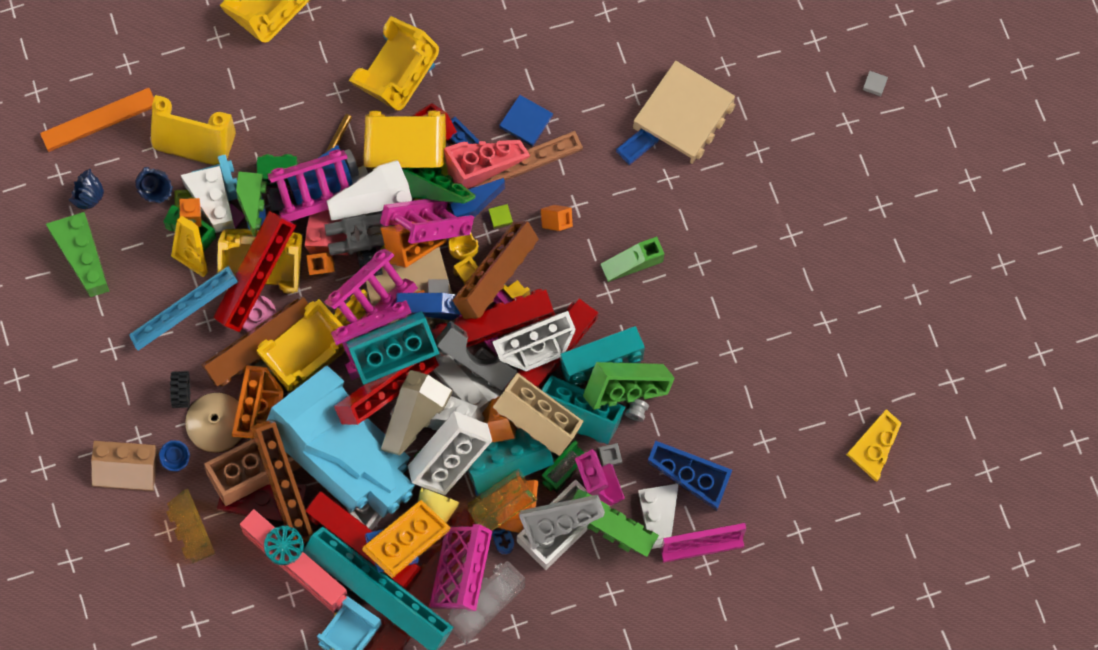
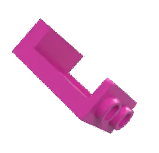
M593 449L575 458L587 493L592 496L598 495L600 500L609 506L624 500L625 497L613 465L609 463L601 467L597 453Z

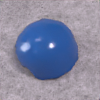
M170 440L163 444L159 451V461L168 471L177 472L188 465L190 451L186 444L177 440Z

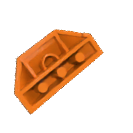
M246 365L232 437L253 439L254 435L251 426L265 422L271 408L283 399L284 390L270 374L267 367Z

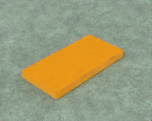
M420 500L363 546L362 550L393 578L416 557L420 556L449 532L451 527Z

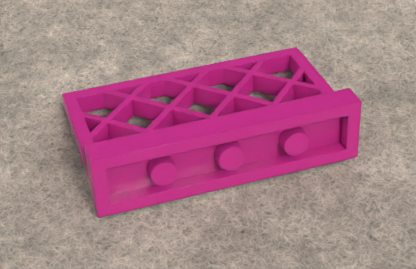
M742 523L663 538L662 546L660 547L663 563L744 548L743 537L746 532V525Z
M473 524V527H451L449 532L444 535L429 607L433 609H466L468 611H476L492 530L480 524ZM452 533H457L458 538L451 543ZM471 533L470 541L467 543L465 538ZM462 542L464 548L457 553L455 548ZM452 552L454 558L447 563V556ZM467 553L466 561L463 563L461 558ZM458 562L460 567L453 573L451 568ZM448 572L450 577L443 583V576ZM463 573L462 580L459 583L457 578ZM454 583L456 587L449 593L447 588ZM444 593L446 597L438 603L439 596ZM458 594L457 603H454L453 598Z

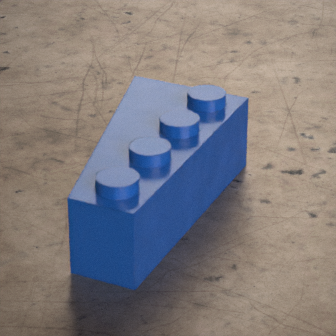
M656 440L648 458V464L677 484L679 483L681 487L716 511L718 510L732 469Z

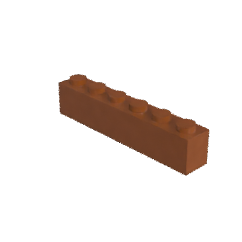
M528 221L513 222L452 300L464 319H477L481 317L488 305L494 301V297L504 288L507 280L513 276L517 267L523 263L527 254L533 250L539 238Z
M301 296L202 363L201 366L213 384L224 386L231 381L233 375L236 373L240 375L245 372L246 365L261 361L262 358L257 353L259 344L266 339L268 341H275L301 320L306 311L305 307L308 305L306 299Z
M267 420L251 426L284 526L295 528L302 536L303 543L308 542L313 532L276 422ZM287 531V536H289L292 532ZM295 536L291 541L297 540L298 536Z

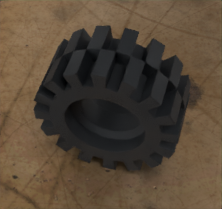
M189 371L171 372L170 398L172 408H189L191 386Z

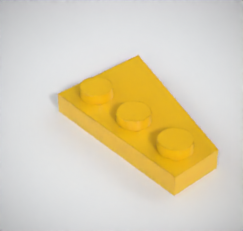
M181 216L176 223L171 256L204 277L208 271L199 228L193 221Z
M886 409L846 454L876 482L880 478V473L886 463L888 453L894 443L901 422Z

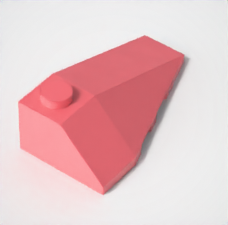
M521 140L498 141L497 143L479 141L478 144L460 142L444 148L448 175L453 177L452 182L462 184L467 189L530 157Z
M329 210L309 216L305 238V247L309 254L328 253V244L346 241L347 234L345 235V233L326 236L324 224L342 221V219L331 220ZM347 252V253L336 254V255H349V254H348V252Z

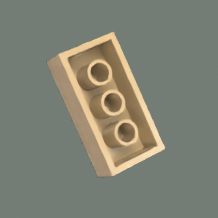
M518 373L493 406L500 415L507 417L515 426L522 428L533 439L540 441L548 450L559 456L572 441L583 423V420Z

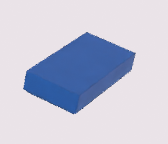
M641 129L618 147L616 152L630 165L653 147L659 139Z

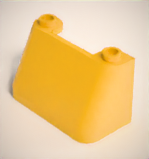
M224 0L220 6L227 15L256 39L266 43L310 0Z
M390 16L383 28L384 36L388 39L368 71L358 68L349 81L395 110H402L437 58L439 47L423 30Z
M155 95L151 116V143L155 150L210 165L220 164L218 156L226 155V158H228L236 134L231 114L216 112L211 115L208 124L171 115L172 104L170 100Z
M369 111V114L365 115L364 167L376 168L379 165L398 160L401 168L441 167L446 162L444 148H446L445 114H440V111H428V114L424 116H385L381 114V111Z
M225 229L222 231L218 240V273L229 266L234 275H236L255 239L251 230ZM292 233L266 284L279 285V289L287 294L298 292L302 249L301 234Z
M320 299L316 302H310L305 307L304 317L275 341H268L266 339L259 344V349H257L258 355L289 393L293 392L325 366L330 365L345 352L343 344L336 345L331 332L343 325Z

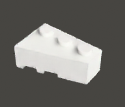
M220 166L181 175L183 184L193 198H200L201 211L210 226L214 228L215 233L222 232L225 229H235Z

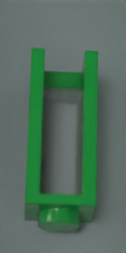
M576 440L542 474V484L550 492L554 490L558 493L564 484L579 470L575 458L586 452L578 447Z

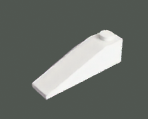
M396 160L377 166L373 169L374 171L365 177L362 176L356 183L328 199L326 202L330 219L337 220L383 211V207L386 204L412 201L409 185L399 161Z
M440 354L436 355L439 366L433 371L443 384L452 390V395L455 398L478 406L482 413L491 399H495L502 394L499 388L496 387L494 389L486 383L487 380L481 376L479 378L474 376L465 365L463 367L458 365L449 354L443 357Z

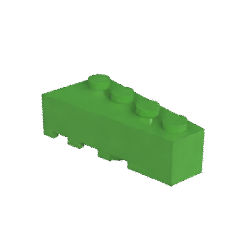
M82 212L47 223L46 226L51 236L76 273L88 295L93 297L109 292L85 213Z
M578 489L572 500L592 495ZM601 501L605 511L604 516L589 523L587 528L595 533L599 531L604 533L602 536L604 539L612 543L614 540L619 543L618 547L628 553L631 549L647 557L659 535L645 529L638 522L628 517L626 518V515L610 508L609 505Z

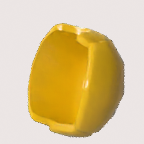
M472 233L466 236L449 238V252L460 261L468 256L473 258L478 253V240L473 238Z

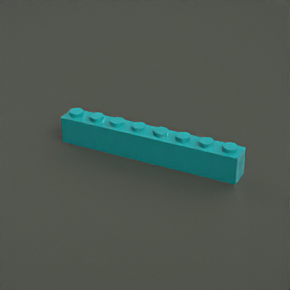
M321 527L311 536L303 551L309 558L408 633L409 636L417 640L426 649L438 650L444 645L454 628L452 625L383 572L379 573L374 565L324 527Z

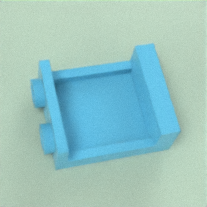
M346 596L347 598L342 602V608L323 633L317 635L320 641L318 645L324 650H363L381 627V620Z

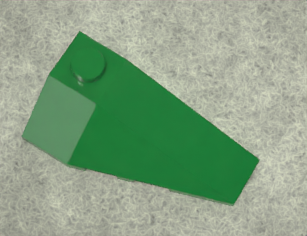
M439 167L402 168L409 185L411 197L462 204L475 199L476 195L462 184L452 182L453 177L450 175L444 176L441 173L442 169Z

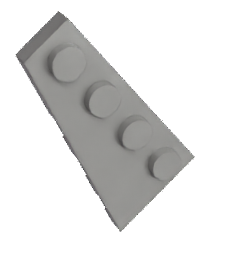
M593 495L521 510L519 517L532 549H536L542 543L553 541L555 537L561 534L570 533L572 529L578 526L582 527L603 517L605 511L599 496Z

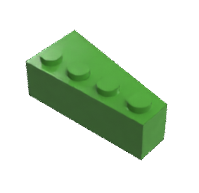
M596 362L583 397L593 410L600 409L601 405L606 404L609 407L615 406L617 402L627 401V403L634 402L640 397L649 399L668 395L675 378L664 364Z

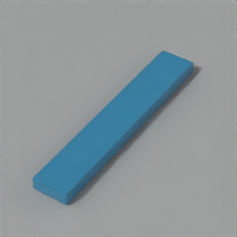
M229 266L129 334L135 348L139 351L238 281Z

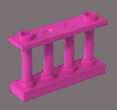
M333 150L329 152V155L285 169L276 168L270 174H267L270 182L276 181L284 205L283 210L279 211L281 217L288 221H293L328 210L326 201L337 193L332 194L329 191L323 166L334 163L341 186L340 191L350 187L342 165V160L348 159L344 150ZM315 169L322 192L321 198L315 200L310 197L303 174ZM296 175L303 198L302 204L296 206L291 203L284 181L285 178Z
M423 199L384 205L380 223L384 226L400 224L411 232L408 242L412 244L470 235L474 216L456 217L446 210L448 202Z
M382 249L376 252L373 258L338 290L333 291L324 303L333 309L338 307L350 324L393 306L396 303L397 293H413L418 287L413 281L400 278L389 263L394 254L386 249ZM381 267L385 269L396 284L389 293L385 291L374 276ZM367 280L381 297L380 301L374 306L370 304L359 289ZM352 293L366 310L365 315L357 320L344 302Z
M406 300L397 302L387 309L347 326H341L331 332L336 345L342 343L350 362L345 364L351 380L359 378L360 375L346 342L359 335L369 333L368 331L386 326L388 325L387 323L394 320L406 318V315L412 313Z

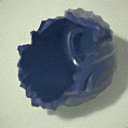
M144 167L135 180L137 192L148 202L162 203L172 195L173 186H171V180H169L166 172L159 169Z
M88 169L77 177L78 180L74 182V190L71 192L72 197L68 199L80 209L93 208L99 203L104 194L103 186L98 177L91 172V169Z

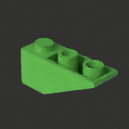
M239 172L236 187L237 199L252 235L256 237L257 230H260L262 225V218H259V213L264 210V200L261 198L262 193H266L267 182L263 181V174Z
M654 237L630 247L600 265L607 282L662 263L664 252L658 238Z

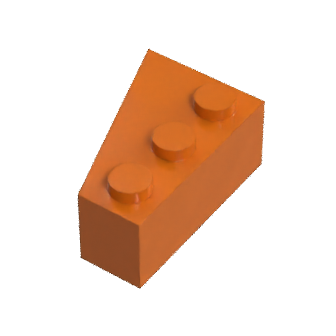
M394 225L381 228L385 249L394 254L389 263L400 267H408L447 242L446 239L411 244L408 242L411 232L403 226Z

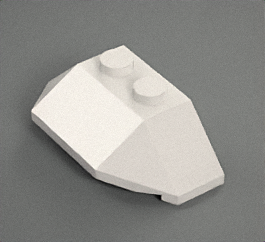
M566 311L511 332L492 342L500 361L528 371L560 358V354L566 352L575 332V327L569 312Z

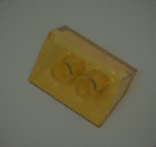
M518 468L468 503V510L476 524H480L493 531L538 499Z
M185 489L167 503L170 510L166 511L170 522L175 521L177 528L174 529L178 541L183 540L185 547L181 549L185 558H190L192 563H195L216 553L188 489Z

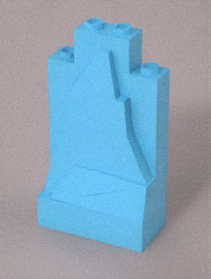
M325 366L274 405L270 410L267 420L276 422L285 452L351 513L356 508L361 509L367 503L382 518L388 513L393 514L399 508L401 502L406 503L413 495L411 492L415 484L403 474L408 469L407 463L410 457L405 452L398 456L382 451L381 447L385 434L368 418L358 425L341 424L334 406L349 395L342 387L344 380L331 368Z

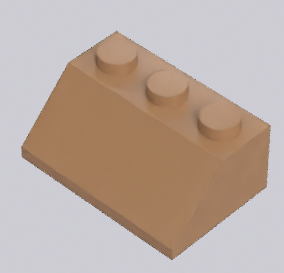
M94 441L91 459L92 487L154 491L158 460L156 445Z

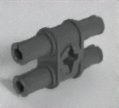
M361 214L362 216L346 219L345 217L340 222L324 224L326 236L340 233L347 234L346 241L328 244L330 256L347 252L353 255L355 252L366 250L369 252L374 247L384 246L382 234L373 236L367 234L368 228L382 226L380 223L382 214L371 216ZM355 227H357L359 233H363L359 236V242L355 236H352V234H355Z

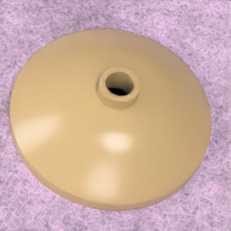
M211 393L197 399L191 405L186 415L185 425L190 440L200 449L215 453L229 450L237 445L242 437H232V431L239 402L232 396L223 393ZM218 416L217 421H212L211 418Z

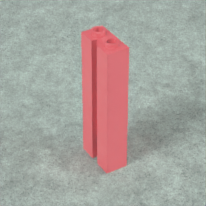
M253 509L240 523L243 534L265 553V538L275 527ZM275 534L271 536V538L278 540ZM268 542V546L276 545L271 542ZM272 550L269 553L273 554L276 550ZM291 551L293 556L297 555L296 552ZM304 552L294 563L279 565L334 614L342 608V602L348 596L347 590ZM279 553V555L276 557V560H279V559H280V555H281L280 553ZM287 554L285 555V559H284L285 561H288V560H289V557H288Z

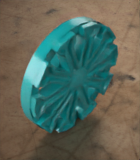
M280 526L272 529L264 541V550L267 557L278 565L294 563L300 558L304 549L302 536L295 528L289 526ZM283 530L282 537L279 534V531ZM287 531H291L292 533L287 537ZM275 534L278 540L271 538V536ZM295 536H298L297 540L291 541ZM268 542H271L276 545L268 546ZM299 544L300 547L296 548L293 545ZM272 550H276L273 554L269 553ZM291 551L296 552L297 555L293 556ZM279 553H280V554H281V555H280V559H279V560H276V557H277V556L279 555ZM286 554H287L288 557H289V560H288V561H285V560H284Z

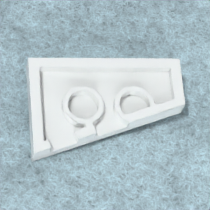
M678 484L638 490L645 528L659 535L652 549L660 548L663 538L672 536Z

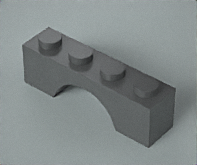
M450 321L436 338L438 350L446 356L448 354L452 356L458 365L468 367L474 376L478 378L481 376L487 380L486 383L494 389L497 387L503 390L517 373L516 367L500 361L498 355L490 359H480L473 356L466 348L467 332Z

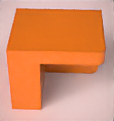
M559 205L542 208V228L561 231L573 227L572 208Z

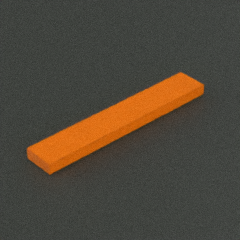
M146 88L41 132V137L48 152L152 109L153 94L150 88Z

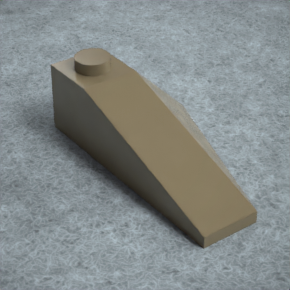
M410 370L401 387L381 450L400 456L417 438L416 435L424 427L427 428L431 424L430 420L437 413L440 414L444 410L453 393L452 390L427 374Z

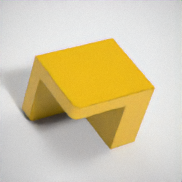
M471 256L453 266L455 276H459L464 284L478 268Z
M518 280L509 287L504 285L502 289L511 299L517 296L526 297L530 295V289L528 287L524 288Z

